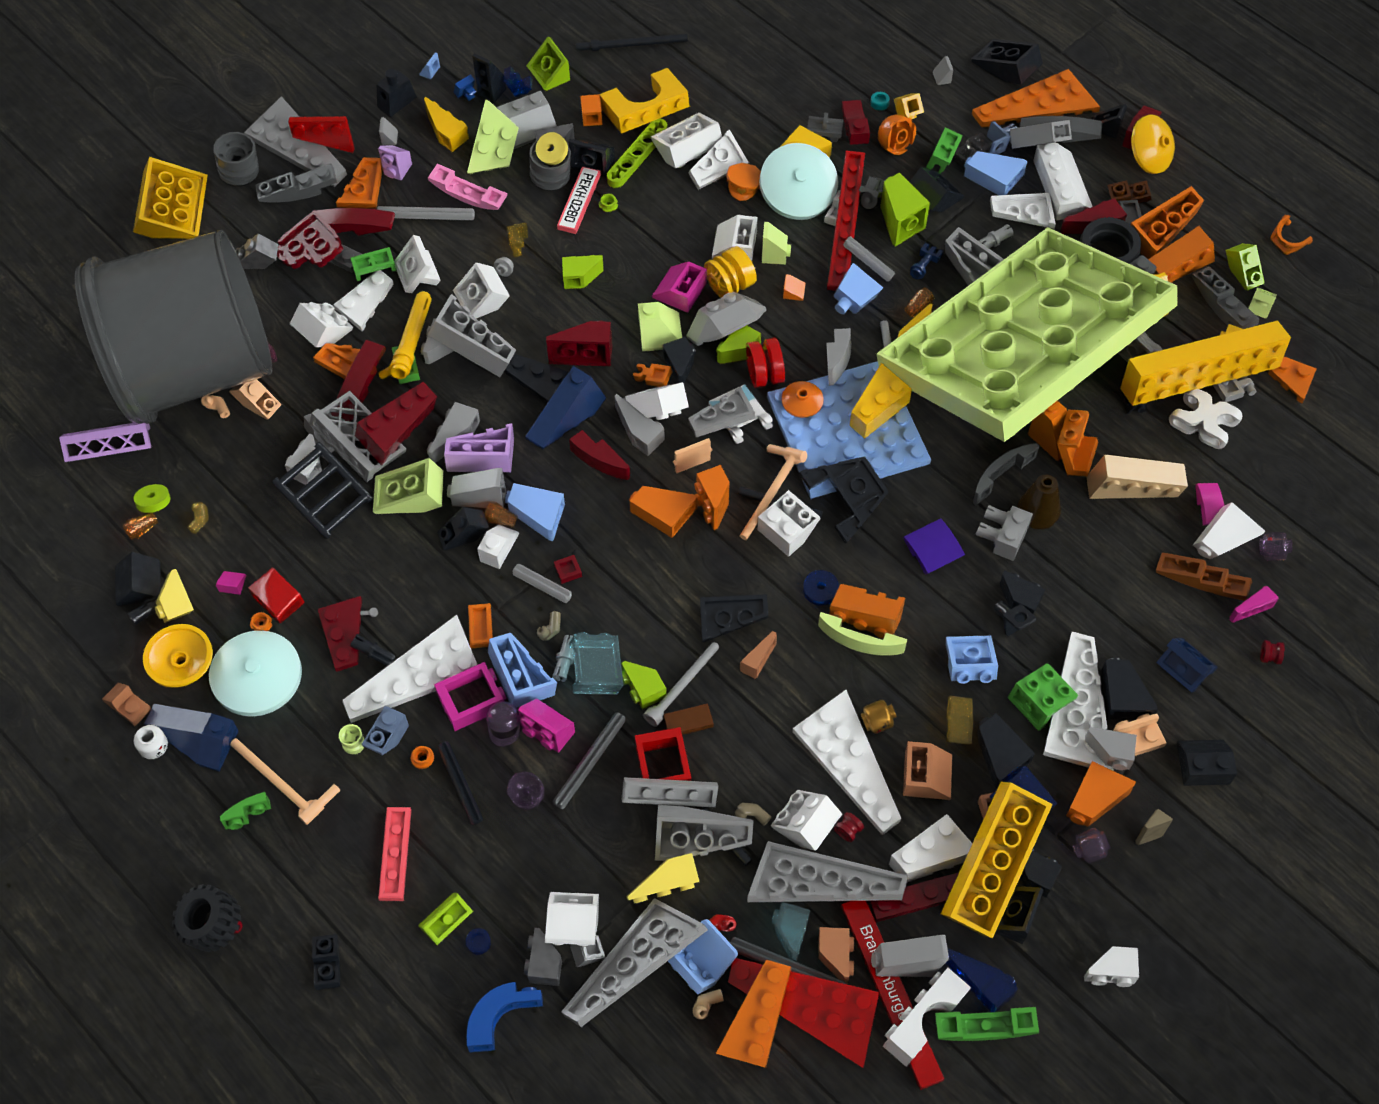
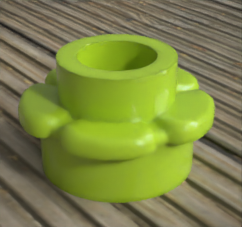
M605 194L600 199L599 207L604 212H612L617 209L618 201L614 195Z

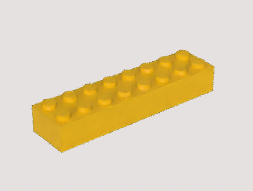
M1277 320L1130 358L1120 389L1131 405L1135 406L1157 399H1164L1172 395L1183 394L1191 390L1202 389L1225 381L1239 379L1244 376L1258 374L1263 371L1274 370L1280 367L1291 337Z

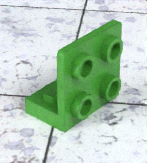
M1045 664L1018 681L1009 694L1008 699L1039 731L1046 726L1054 713L1076 700L1078 694L1049 664Z

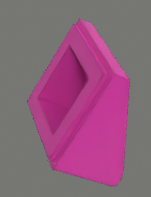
M224 571L216 583L218 591L240 595L246 574Z

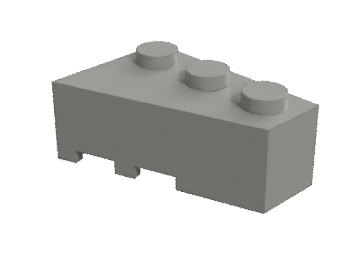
M959 227L945 240V253L968 286L1004 260Z

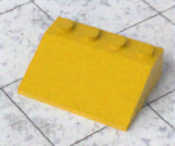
M149 157L143 171L133 232L151 238L190 239L199 235L208 175Z

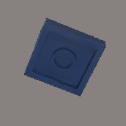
M1183 638L1172 639L1167 644L1168 649L1156 662L1190 692H1194L1208 675L1213 674L1218 668Z

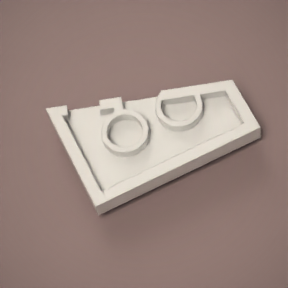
M1050 193L991 196L990 198L993 217L1055 229L1056 223Z
M381 270L375 271L334 304L335 310L346 317L359 330L363 331L368 319L374 315L378 304L384 300L394 285L393 280Z

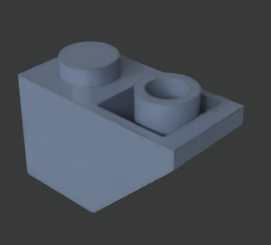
M384 706L364 739L362 746L381 755L393 749L399 744L409 727L406 715Z

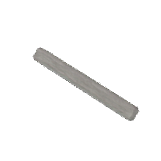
M377 207V210L394 212L396 214L395 218L474 220L475 218L473 208Z

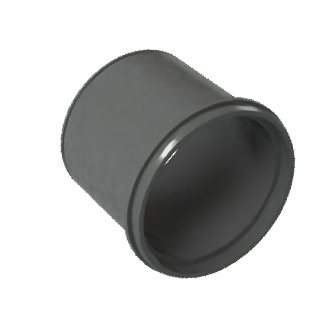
M223 230L106 263L94 256L77 266L75 270L76 296L90 347L113 399L124 416L132 423L141 424L144 422L149 424L155 422L158 411L272 374L270 349L255 298L239 257Z

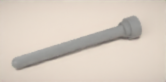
M713 642L657 706L649 707L643 717L649 724L654 727L660 724L667 707L719 649L717 643Z

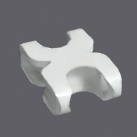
M1200 389L1185 392L1183 396L1184 403L1193 411L1174 410L1169 416L1171 426L1185 434H1193L1198 431L1201 442L1216 449L1224 448L1228 442V434L1218 425L1223 424L1230 427L1238 425L1242 420L1241 411L1227 402L1212 404L1211 395Z

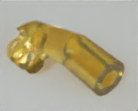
M197 502L192 506L195 519L187 527L194 534L209 520L207 506L202 502Z

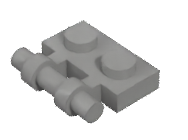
M1247 376L1239 378V381L1233 379L1213 385L1223 402L1242 398L1245 391H1247L1249 396L1257 392L1254 388V382Z

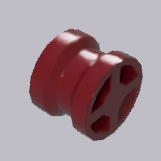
M1264 640L1260 652L1261 662L1267 663L1272 661L1277 665H1281L1285 651L1284 643L1277 642L1273 644L1268 640Z
M846 812L842 817L843 820L835 824L834 830L847 842H853L855 834L861 832L864 829V825L855 815Z

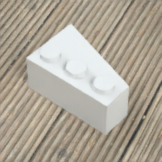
M946 814L893 853L889 865L896 873L908 875L907 882L931 875L933 872L945 868L950 869L955 865L964 863L972 843Z

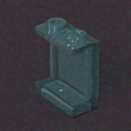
M585 632L574 634L569 642V648H573L576 681L573 684V694H618L623 687L618 635H610L609 633L589 635Z

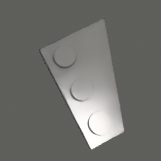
M740 386L735 389V393L727 397L725 395L720 398L718 404L713 407L707 406L689 417L688 420L695 437H699L755 419L756 417L750 402Z

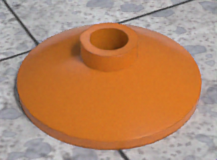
M798 381L788 385L784 389L781 398L784 409L789 414L800 418L810 417L818 413L823 406L824 400L821 390L816 385L806 381Z

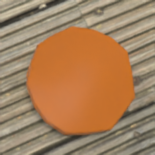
M746 163L729 166L727 181L729 192L733 198L738 201H746L752 198L757 190L760 189L759 179L761 171L756 166Z

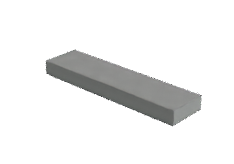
M624 777L621 800L622 803L716 807L718 783Z

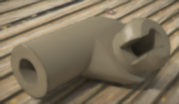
M551 612L549 625L537 629V635L541 640H550L560 632V612Z
M741 803L735 811L736 817L746 818L747 815L754 816L762 825H766L771 819V816L758 804Z

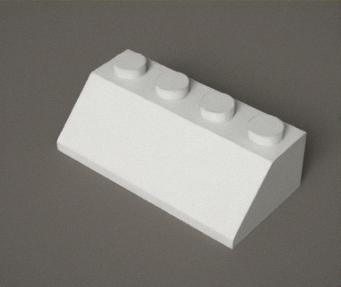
M1056 142L1037 145L1034 164L1045 193H1050L1055 219L1062 220L1069 215H1074L1086 208L1093 207L1072 153Z

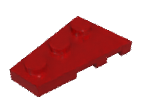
M346 116L289 118L288 123L293 138L350 153L354 152L355 148Z

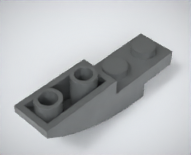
M328 164L297 176L289 172L258 183L255 186L259 202H290L322 194L321 188L335 184L337 180L332 164Z
M1210 266L1192 274L1196 286L1208 305L1227 326L1233 324L1236 327L1246 329L1259 324V318L1234 296V288Z

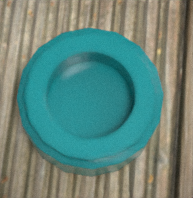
M876 92L871 96L870 104L875 110H885L889 106L890 98L884 92Z

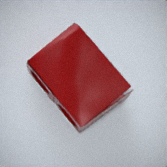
M271 568L248 587L252 597L280 624L304 604L300 593L274 568Z

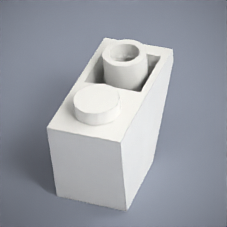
M309 434L306 439L302 440L295 453L286 460L285 467L287 472L315 449L316 442L312 434ZM319 457L293 479L305 485L322 471Z
M1113 946L1088 969L1084 976V981H1091L1093 985L1117 983L1119 987L1132 986L1139 978L1138 948Z

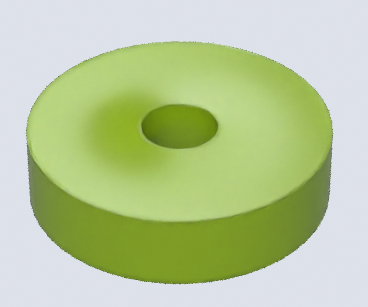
M159 484L145 486L134 495L136 508L144 513H152L165 508L171 499L168 489Z

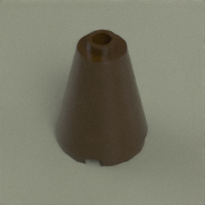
M1051 475L1039 476L1018 502L1017 508L1033 513L1029 527L1033 529L1050 528L1060 517L1061 506L1058 482Z

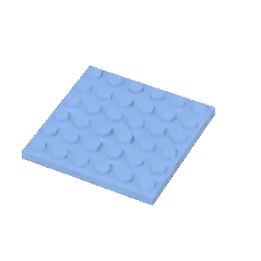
M878 361L845 370L834 385L829 386L828 375L806 381L816 385L821 390L824 398L820 411L810 417H795L784 409L781 398L785 388L767 392V398L788 447L807 452L806 461L796 464L799 473L805 469L810 470L818 468V466L833 465L841 461L864 456L879 478L930 464L931 458L906 406L865 439L850 426L851 412L879 368ZM829 479L810 490L804 483L810 499L836 492Z

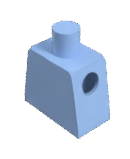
M853 263L833 295L839 301L835 305V309L840 314H845L848 309L856 314L871 302L883 287Z

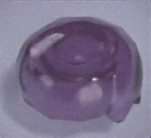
M519 772L508 782L507 795L519 808L530 810L537 807L544 798V785L533 773Z

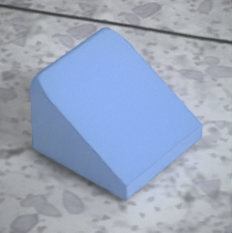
M438 53L433 54L419 73L420 76L431 79L440 68Z

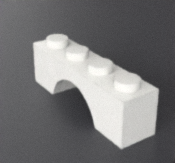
M949 968L943 974L937 972L929 981V984L932 985L927 992L923 989L914 999L918 1003L914 1009L909 1006L899 1017L903 1020L899 1027L893 1024L884 1035L888 1040L883 1047L905 1066L912 1061L928 1041L922 1029L923 1014L931 1010L951 1012L971 988Z

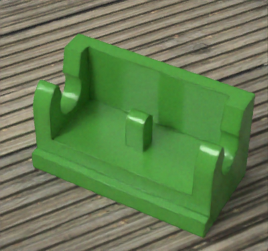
M945 127L926 168L931 170L935 164H938L940 166L939 172H943L946 166L950 165L963 135Z
M390 247L350 258L357 281H361L360 275L391 267L392 272L396 271Z

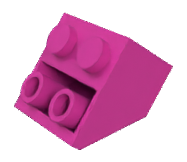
M691 262L671 266L653 293L652 298L688 313L707 284V269Z
M538 699L524 704L518 709L523 733L530 738L535 737L540 740V743L548 750L553 749L559 753L575 733L574 722Z

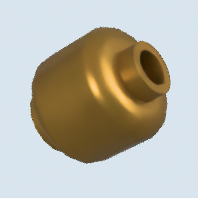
M884 700L866 705L863 708L864 713L861 714L867 731L871 730L874 734L892 728L894 726L893 718L897 717L892 704L887 706Z

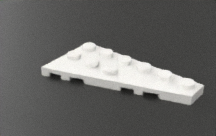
M454 616L343 699L350 722L353 723L377 714L383 710L384 706L392 708L435 692L434 684L476 666V660L458 616Z

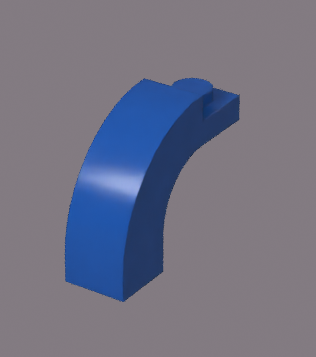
M516 982L498 986L485 994L476 1004L468 1021L467 1047L469 1052L495 1050L494 1031L498 1020L506 1012L513 1009L543 1006L541 990H537L534 987H526L518 992Z

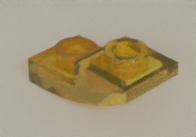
M949 696L946 718L949 719L947 742L971 744L973 730L972 698Z

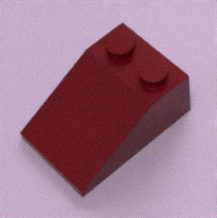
M589 321L546 337L549 364L611 366V322Z

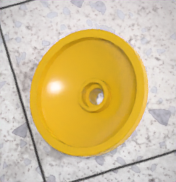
M1157 115L1143 116L1136 122L1133 128L1131 138L1132 151L1138 165L1145 172L1150 174L1162 173L1172 162L1175 151L1174 137L1170 127L1162 118Z
M188 624L171 625L157 632L149 640L143 653V665L149 677L162 686H186L202 677L209 668L213 656L212 645L207 635L195 626ZM185 660L183 664L179 665L180 661Z

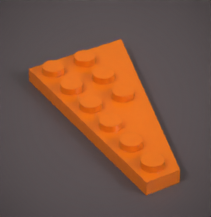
M1067 69L972 110V116L981 127H989L993 121L998 125H1004L1007 121L1016 120L1019 123L1021 118L1063 116L1068 113L1079 115L1083 111L1090 110L1094 113L1099 112L1100 106L1072 72Z

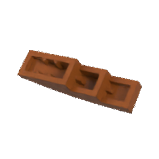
M1161 553L1156 568V573L1182 584L1243 601L1247 600L1252 584V578L1229 574V569L1206 565V560L1168 553Z

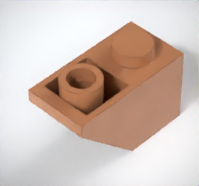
M820 927L818 934V959L839 980L848 984L849 976L854 975V961H849V952L854 951V937H849V928Z

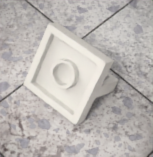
M413 235L394 261L403 288L407 293H413L419 283L437 286L440 282V277L429 251L425 250L420 236Z

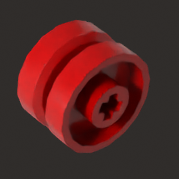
M776 337L765 339L763 348L758 341L747 342L746 359L753 386L755 388L766 386L768 379L772 384L783 383L785 381V368L778 339Z

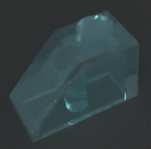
M782 902L780 910L775 909L772 923L775 924V934L790 960L797 962L810 910Z

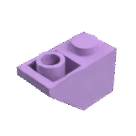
M393 145L380 146L378 150L384 175L389 178L402 180L412 165L410 151Z

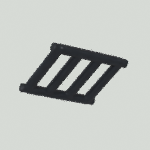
M317 442L312 452L281 478L276 477L273 479L272 483L325 539H328L332 534V530L365 502H371L373 497L321 442ZM322 455L330 465L294 494L286 484ZM337 471L345 480L309 510L301 500L332 473ZM351 486L360 496L324 526L316 516Z

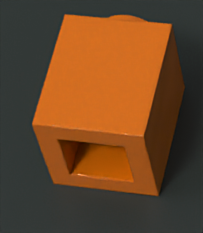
M600 94L581 96L583 126L602 125Z

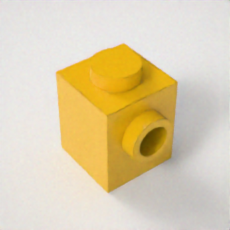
M910 93L894 99L897 115H904L914 119L917 118V114L924 112L920 93Z

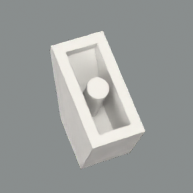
M497 525L488 530L477 548L480 562L500 569L519 532L502 525Z

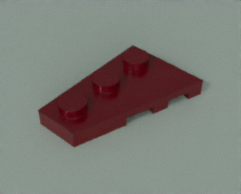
M361 596L318 609L336 672L358 665L359 651L350 647V644L356 634L360 632Z

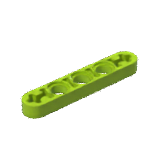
M659 118L652 121L608 171L607 183L610 187L619 188L623 186L655 149L656 146L653 141L646 143L643 140L651 138V136L655 135V132L657 134L667 129V122L664 119ZM634 151H641L642 154H641V155H634L633 152H634ZM624 163H629L632 165L629 168L622 167Z

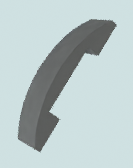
M1036 443L1024 445L996 459L980 478L973 503L977 505L992 492L993 481L1014 464L1022 469L1035 459L1039 445Z

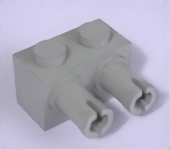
M989 505L984 518L1001 524L1002 528H993L981 522L976 535L994 542L993 553L1014 561L1029 528L1033 513L1012 506L1010 511L1005 512Z

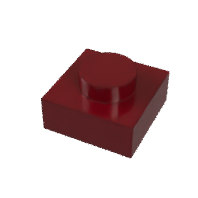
M575 555L554 561V567L561 584L582 577V571Z

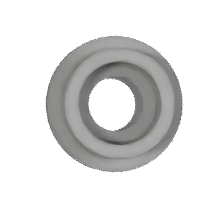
M501 257L494 262V269L499 275L508 277L512 274L514 265L509 258Z

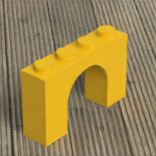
M668 68L651 74L652 88L657 97L650 101L641 103L629 101L617 88L600 94L603 112L621 134L690 107L687 89Z

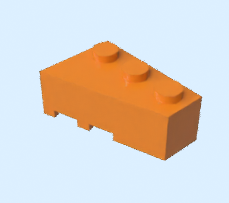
M840 584L830 605L829 615L841 618L842 622L849 623L858 630L872 632L884 639L885 633L894 635L901 620L905 602L904 597H898L897 600L886 598V593L879 592L878 596L867 594L866 589Z

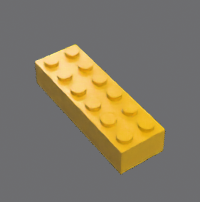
M1000 782L941 915L983 936L993 938L1053 804L1011 782Z

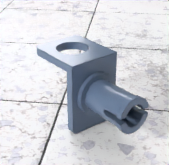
M995 121L991 122L987 137L993 143L989 153L998 155L1006 151L1011 137L1010 129L1017 128V126L1013 127L1015 124L1001 128Z

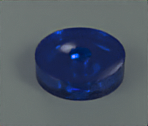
M817 570L811 572L805 578L803 593L812 604L828 605L832 603L839 588V583L832 573ZM823 586L825 589L820 590L817 587Z

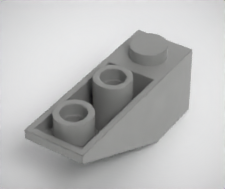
M616 394L614 396L615 408L632 445L649 456L665 440L664 427L658 421L645 417L626 401V398H621Z
M457 402L454 403L451 409H448L443 425L438 427L436 438L433 442H430L427 449V454L434 463L444 457L446 438L472 432L474 434L480 422L478 409Z

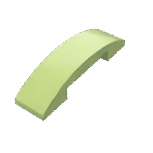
M820 613L818 624L820 629L830 638L850 649L873 655H897L905 651L907 643L905 638L885 633L884 639L881 640L841 627V618Z

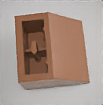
M908 741L905 751L903 796L950 800L952 754L931 743Z

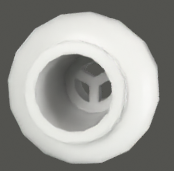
M146 725L141 727L134 735V745L142 757L155 759L165 753L168 741L159 727Z

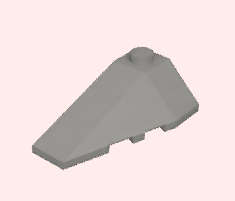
M658 805L655 860L665 861L666 859L692 853L693 856L708 855V852L721 849L725 851L752 844L753 820L684 806Z

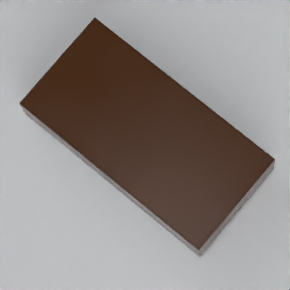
M708 703L663 715L666 728L681 727L682 735L714 727Z

